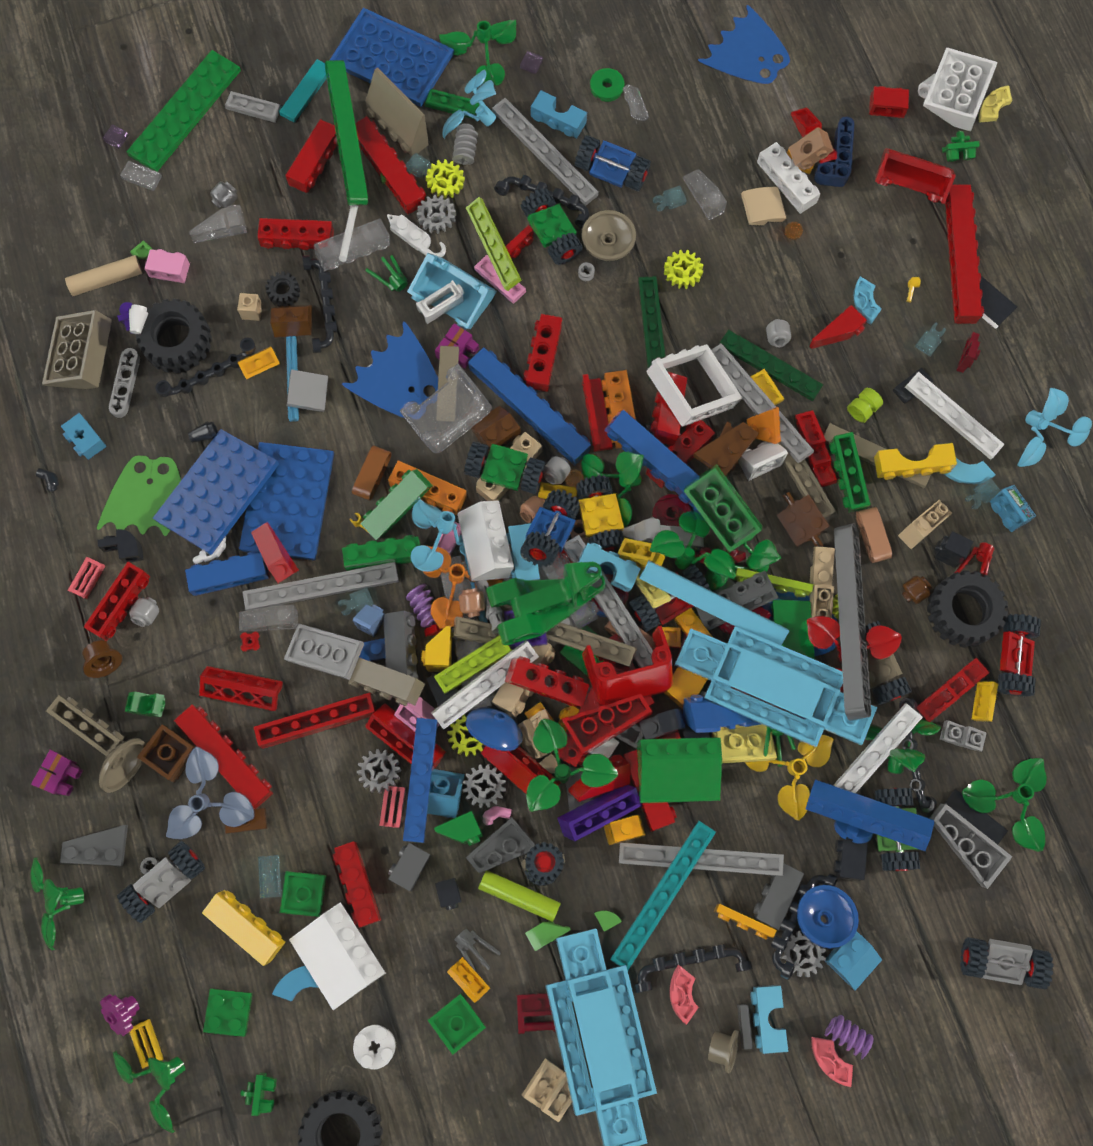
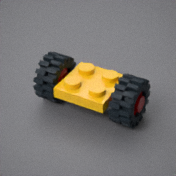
M597 475V477H587L576 485L578 501L580 503L579 510L586 538L590 537L589 544L596 543L606 552L618 553L624 540L622 533L624 526L616 493L612 494L608 476Z

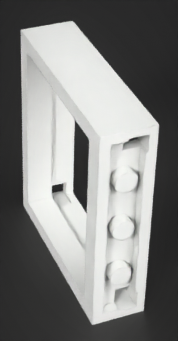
M707 344L700 347L697 345L688 351L684 349L675 355L673 353L669 354L663 359L657 358L651 362V367L646 371L682 427L732 409L742 399V396ZM698 359L723 398L691 409L666 369Z

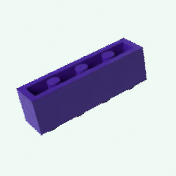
M626 785L606 792L557 819L563 836L576 841L641 807L642 804L640 803L636 787Z

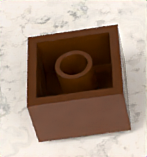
M162 724L137 758L169 781L176 782L185 770L189 754L195 746Z

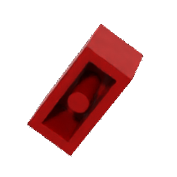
M874 86L870 95L869 115L904 118L908 110L909 90Z

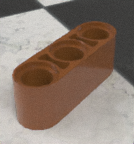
M374 445L371 447L354 483L352 494L369 501L373 498L391 458L390 451Z

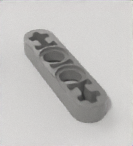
M127 348L121 354L109 403V411L117 418L124 417L128 412L140 363V356L133 348ZM131 354H133L134 358H131L129 362L127 357H130ZM124 371H131L129 378H122ZM120 388H127L125 395H118ZM119 404H120V406L122 407V409H119L118 412H117V411L115 410V408H118V407H119Z

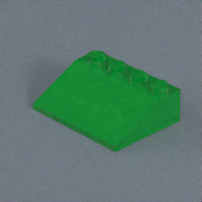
M721 738L641 739L637 742L640 803L720 801L722 772Z

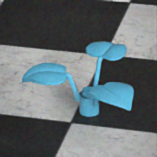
M485 69L474 76L465 87L467 94L471 91L475 94L471 98L470 104H480L475 111L477 115L475 116L467 111L462 112L461 109L454 112L444 124L442 131L444 139L448 133L462 122L465 115L474 118L477 122L481 120L486 126L491 125L495 121L496 115L482 101L496 95L494 84L491 80L482 84L486 78Z
M1050 388L1043 412L1040 413L1032 410L1027 414L1025 421L1033 426L1031 430L1038 437H1034L1027 445L1017 464L1019 467L1034 465L1043 457L1046 444L1043 443L1044 438L1038 430H1044L1048 425L1069 433L1067 443L1071 446H1078L1087 439L1092 427V421L1088 417L1079 418L1074 423L1072 430L1049 422L1056 419L1057 415L1063 414L1068 406L1069 399L1063 391Z
M420 499L413 506V522L422 529H428L431 526L437 527L439 533L432 549L424 545L415 547L411 552V561L415 568L431 572L439 569L443 564L444 556L435 551L442 534H448L453 529L456 544L461 545L460 552L464 556H466L462 535L458 537L457 524L454 523L455 515L449 511L441 512L438 508Z

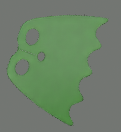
M147 456L133 457L123 469L111 491L100 517L97 530L101 529L106 523L112 522L115 524L116 529L123 530L128 525L134 524L142 535L151 526H157L163 535L166 536L170 530L156 522L153 517L181 482L178 468L173 459L159 457L158 459L151 460ZM138 462H143L146 465V469L142 473H137L134 470V466ZM162 463L169 466V472L164 475L159 474L157 471L158 466ZM147 479H153V483L147 484Z

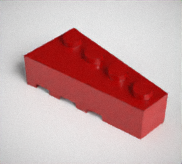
M638 694L612 704L562 718V721L583 756L650 716L652 710L642 694Z

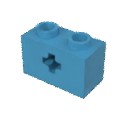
M80 413L61 425L65 431L63 436L69 443L73 441L76 445L73 448L80 457L84 455L89 460L107 447Z

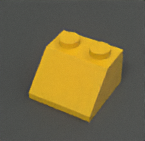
M446 626L426 644V650L422 651L423 666H426L428 672H442L452 665L453 633L451 626Z

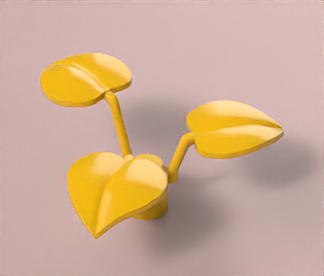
M821 735L817 747L800 741L798 751L803 755L801 759H794L790 762L778 760L745 762V764L757 772L766 771L769 767V762L787 766L788 772L794 776L792 786L786 785L780 789L778 803L783 811L795 820H800L807 812L806 806L810 791L806 785H796V782L800 778L799 775L807 771V764L812 767H821L827 763L831 754L833 738Z

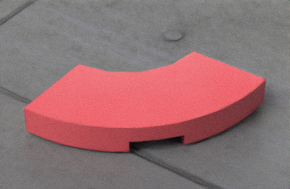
M678 965L670 983V1000L676 1015L687 1025L699 1008L692 997V986L696 978Z
M812 1037L813 1054L821 1070L835 1082L851 1087L853 1065L844 1062L838 1056L834 1041Z

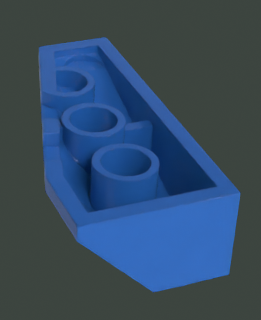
M691 695V697L684 698L683 716L685 722L696 733L717 732L721 730V727L735 729L737 724L743 727L761 725V723L744 717L726 707L704 699L702 695Z

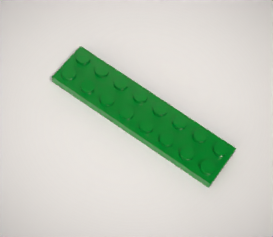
M211 50L127 150L128 156L157 173L240 73V66Z

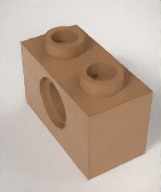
M816 128L789 147L794 165L803 170L811 168L814 163L826 158L829 153L834 151L828 133L820 128Z

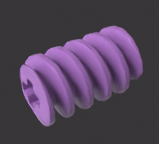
M426 584L415 587L406 596L407 601H411L410 606L414 608V614H418L417 619L421 621V627H430L436 624L431 616L432 604H430L434 598H427L430 590L423 591L427 586Z
M835 1016L826 1028L824 1036L827 1037L832 1033V1041L840 1038L839 1045L842 1046L846 1042V1050L849 1051L851 1048H855L853 1055L856 1056L861 1052L862 1060L872 1047L873 1035H866V1031L863 1029L859 1030L856 1024L851 1026V1021L848 1019L844 1021V1016Z

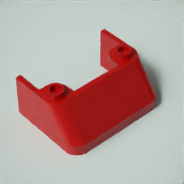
M885 148L875 182L883 186L892 183L926 194L929 196L928 200L938 203L940 200L941 203L945 204L956 175L951 168Z
M658 626L652 634L656 647L651 654L653 665L616 674L614 666L609 662L596 664L591 646H586L582 657L596 700L600 706L612 704L638 694H642L644 698L666 692L671 688L673 684L672 655L662 626Z

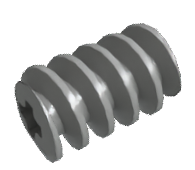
M460 124L456 128L452 160L457 164L470 165L474 163L473 157L475 156L474 151L476 150L478 133L474 131V127L470 124Z

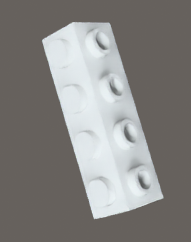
M776 142L760 152L757 163L800 214L817 203L820 196L818 188L808 180L804 172L794 165L793 159L787 155L783 147H780Z

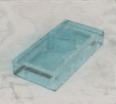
M279 855L258 857L260 898L281 897Z

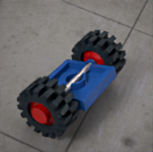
M588 135L582 140L575 158V166L590 171L589 175L621 188L625 182L626 187L638 192L644 184L651 164L650 160L638 155L636 156V153L603 140L600 147V140Z
M553 490L548 494L543 508L540 507L535 515L521 547L523 557L528 558V562L532 561V565L538 564V567L543 565L544 567L551 566L558 552H562L575 525L576 520L574 519L580 509L579 501H576L577 498L575 496L571 497L572 494L570 492L566 494L565 490L562 492L560 490H556V492Z

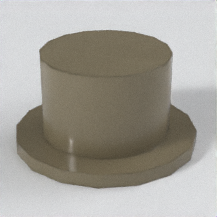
M734 1030L732 1036L715 1031L710 1043L708 1060L725 1065V1072L728 1074L731 1073L737 1056L739 1031Z

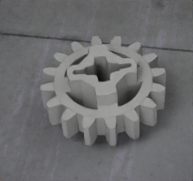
M434 195L433 199H430L428 196L427 202L421 201L422 206L417 207V218L419 224L423 225L424 230L429 228L430 233L436 230L437 234H439L441 229L446 232V227H452L451 222H455L456 211L454 204H450L449 198L444 200L443 195L440 198Z
M376 749V754L369 751L368 758L362 757L364 763H358V766L362 769L358 770L357 774L362 776L358 780L360 783L365 782L363 785L365 789L370 787L372 793H374L375 789L382 793L383 788L390 791L389 785L396 786L394 780H400L397 773L401 772V768L396 767L399 761L394 760L395 756L393 753L388 756L387 750H384L381 754L380 750ZM387 761L390 762L392 771L387 769ZM381 768L383 772H379L377 775L375 771ZM366 772L371 774V781L368 780Z
M480 764L479 770L476 771L474 768H471L473 774H466L469 780L463 781V784L467 786V788L463 789V792L469 793L466 799L472 798L473 806L478 802L479 808H482L483 804L490 808L491 802L497 805L496 799H503L500 792H506V789L501 787V785H504L506 782L505 780H500L503 774H496V767L490 770V766L487 764L486 768L483 769ZM482 774L480 779L473 780L477 775ZM490 774L495 777L498 785L490 781ZM486 781L487 785L492 788H486L485 791H482V788L478 785H482ZM471 788L477 789L479 792L478 798L473 795ZM491 792H496V794L493 797H491L490 799H486L488 794H490Z
M796 931V937L793 934L790 936V941H788L784 951L785 955H782L780 959H786V961L795 964L794 972L797 971V976L801 977L804 972L806 977H810V971L813 974H817L816 967L823 968L820 961L826 960V958L821 956V953H824L826 950L811 942L804 934L802 936L800 931ZM798 940H806L802 945L795 944ZM813 948H815L816 957H814L813 955ZM800 950H805L806 958L801 957ZM790 951L793 953V960L790 958ZM803 963L811 964V966L807 968H800V966H802Z

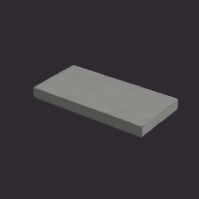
M298 623L284 660L350 680L364 643Z

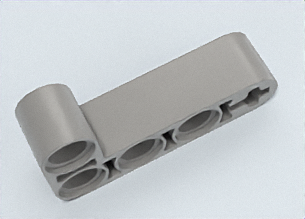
M646 519L634 526L635 540L652 543L659 532L670 530L678 534L680 541L684 542L683 545L686 548L692 537V533L685 532L680 526L660 525L659 519ZM696 535L690 548L694 551L704 548L703 537Z

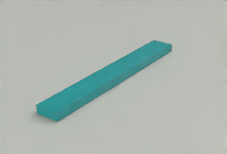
M698 820L610 960L619 966L626 965L627 971L629 970L716 831Z

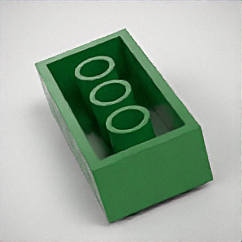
M717 464L685 486L683 491L729 553L762 531L761 523Z

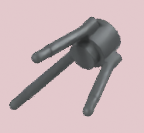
M466 928L454 939L458 943L456 947L474 970L475 968L466 953L469 949L487 970H490V966L474 948L473 945L476 943L474 939L498 956L501 952L480 938L473 930L469 932Z

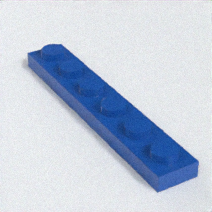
M417 718L403 841L424 843L438 720Z

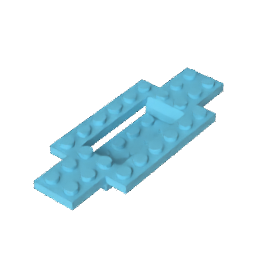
M736 626L728 643L690 629L675 663L680 668L711 680L704 699L814 747H817L823 730L862 745L877 707L871 705L870 717L849 721L845 714L844 693L840 692L843 684L842 671ZM731 687H734V688H736V689H738V690H741V691H743V692H745V693H748V694H750V695H752V696H755V697H757V698H759V699H762V700H764V701H766V702H768V703H771V704H773V705H775V706H778V707H780V708H782V709H785V710H787V711H789V712H792V713H794V714H796V715H799V716H801V717H803V718H806V720H804V719H802V718H800V717H798V716H795V715H793V714H791V713H788V712H786V711H784V710H781V709H779V708H777V707H774V706H772V705H770V704H767V703H765V702H763V701H760V700H758V699H756V698H753V697H751V696H749V695H746V694H744V693H742V692H739V691H737V690H735V689H733V688H731Z
M597 929L556 938L565 980L546 985V990L574 1113L578 1116L596 1111L603 1146H640L647 1144L637 1100L657 1094L627 967L624 965L606 970ZM572 1002L574 1003V1008H575V1012H576V1016H577V1021H578V1025H579V1029H580V1034H581V1038H582V1042H583V1047H584V1051H585V1055H586V1060H587V1064H588L589 1073H590V1077H591V1081H592V1086H593V1088H591V1083H590V1079H589V1074H588V1070H587V1066H586V1061H585V1057H584V1053H583V1048H582V1044H581V1040H580V1035H579V1031H578V1027H577V1022H576V1018H575V1014H574V1009H573Z

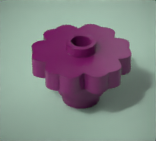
M109 994L102 998L100 1004L104 1019L117 1035L125 1036L133 1029L131 1021L132 1017L139 1010L138 1002L133 996L124 997L120 1000L116 995L112 996Z

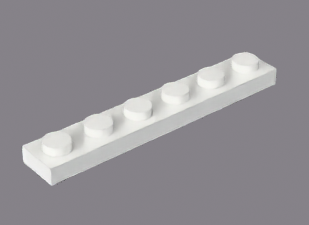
M918 372L905 386L907 390L990 460L1004 446V443L921 373Z
M525 640L433 710L431 713L438 720L443 729L448 727L503 685L512 659L522 656L530 659V663L536 660L539 656L529 642Z
M905 703L833 786L856 793L890 755V750L895 749L923 717Z

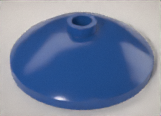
M479 708L471 711L466 718V727L470 734L490 748L511 751L518 748L523 740V734L519 725L502 711L491 708Z
M830 885L813 887L802 896L798 904L797 919L804 935L814 944L823 948H838L847 944L854 937L859 922L858 912L852 899L841 889ZM821 916L825 917L826 923L821 921Z

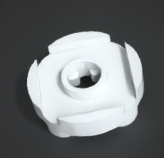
M370 1025L362 1029L355 1037L353 1045L356 1060L362 1067L369 1069H379L387 1065L396 1049L393 1034L380 1025ZM371 1041H375L376 1044H380V1047L377 1049V1053H374L373 1050H369V1047L371 1046Z

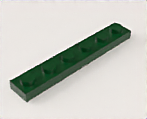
M656 276L638 277L647 370L651 367L653 360L665 358Z
M729 329L719 343L733 356L759 371L765 369L771 378L812 402L823 386L822 383Z

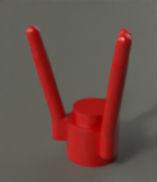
M980 543L979 547L973 548L969 556L954 573H960L976 555V559L982 562L980 573L983 574L982 577L987 575L994 547L988 543Z

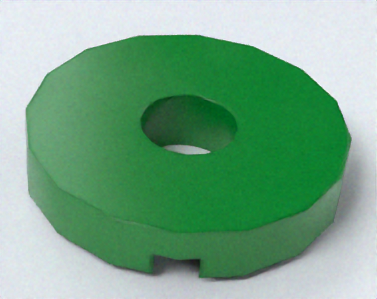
M602 68L592 75L590 91L594 97L600 98L601 101H614L624 91V78L617 70ZM610 83L612 86L604 87L603 84Z

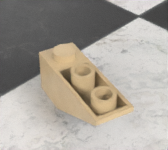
M938 500L898 536L912 549L947 519L952 512L945 504Z

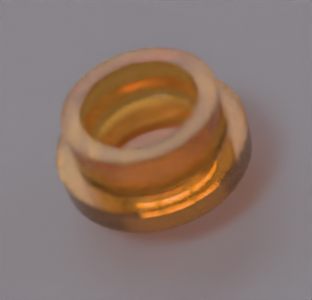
M791 222L786 225L784 232L789 239L796 240L801 237L803 229L798 222Z
M573 469L568 474L565 482L569 487L576 488L577 483L584 480V476L581 471Z

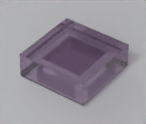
M527 51L520 64V68L536 74L543 61V57Z
M112 124L104 135L103 140L119 149L129 135L126 131Z

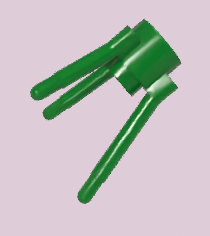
M393 255L390 258L397 272L393 270L384 257H381V260L392 274L389 278L390 283L368 268L365 269L367 273L382 282L391 291L396 290L400 292L408 284L407 278L403 275Z
M766 726L763 755L766 757L768 754L770 734L772 732V735L776 737L777 759L782 761L780 735L784 733ZM787 735L792 749L795 750L796 746L793 738Z

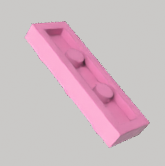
M488 255L474 266L476 272L513 304L526 293V288L520 283L506 291Z

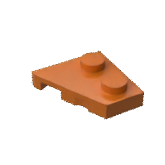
M779 407L747 419V425L759 433L756 439L773 444L781 442Z

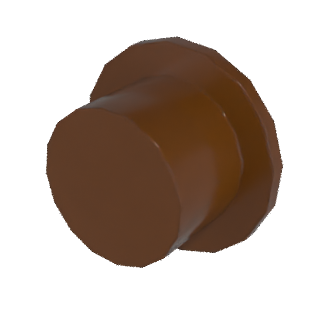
M103 640L90 643L82 652L85 660L83 672L91 678H101L111 674L122 662L121 653L118 650L111 649L110 645Z

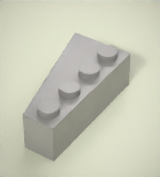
M940 803L929 817V819L934 820V827L980 886L988 889L1012 856L947 804Z

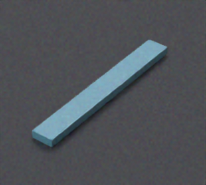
M649 560L640 575L641 580L738 628L776 644L782 645L789 633L787 628Z

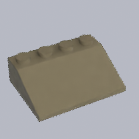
M377 67L374 70L365 101L366 112L370 118H374L382 130H386L389 133L390 138L394 142L397 141L400 144L401 149L405 153H409L414 157L429 145L425 115Z
M96 310L56 317L42 385L77 389L98 388L112 319Z

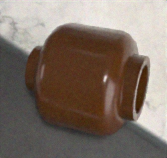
M913 576L902 586L904 590L902 595L908 603L912 601L915 604H919L931 595L930 589L932 587L923 576Z

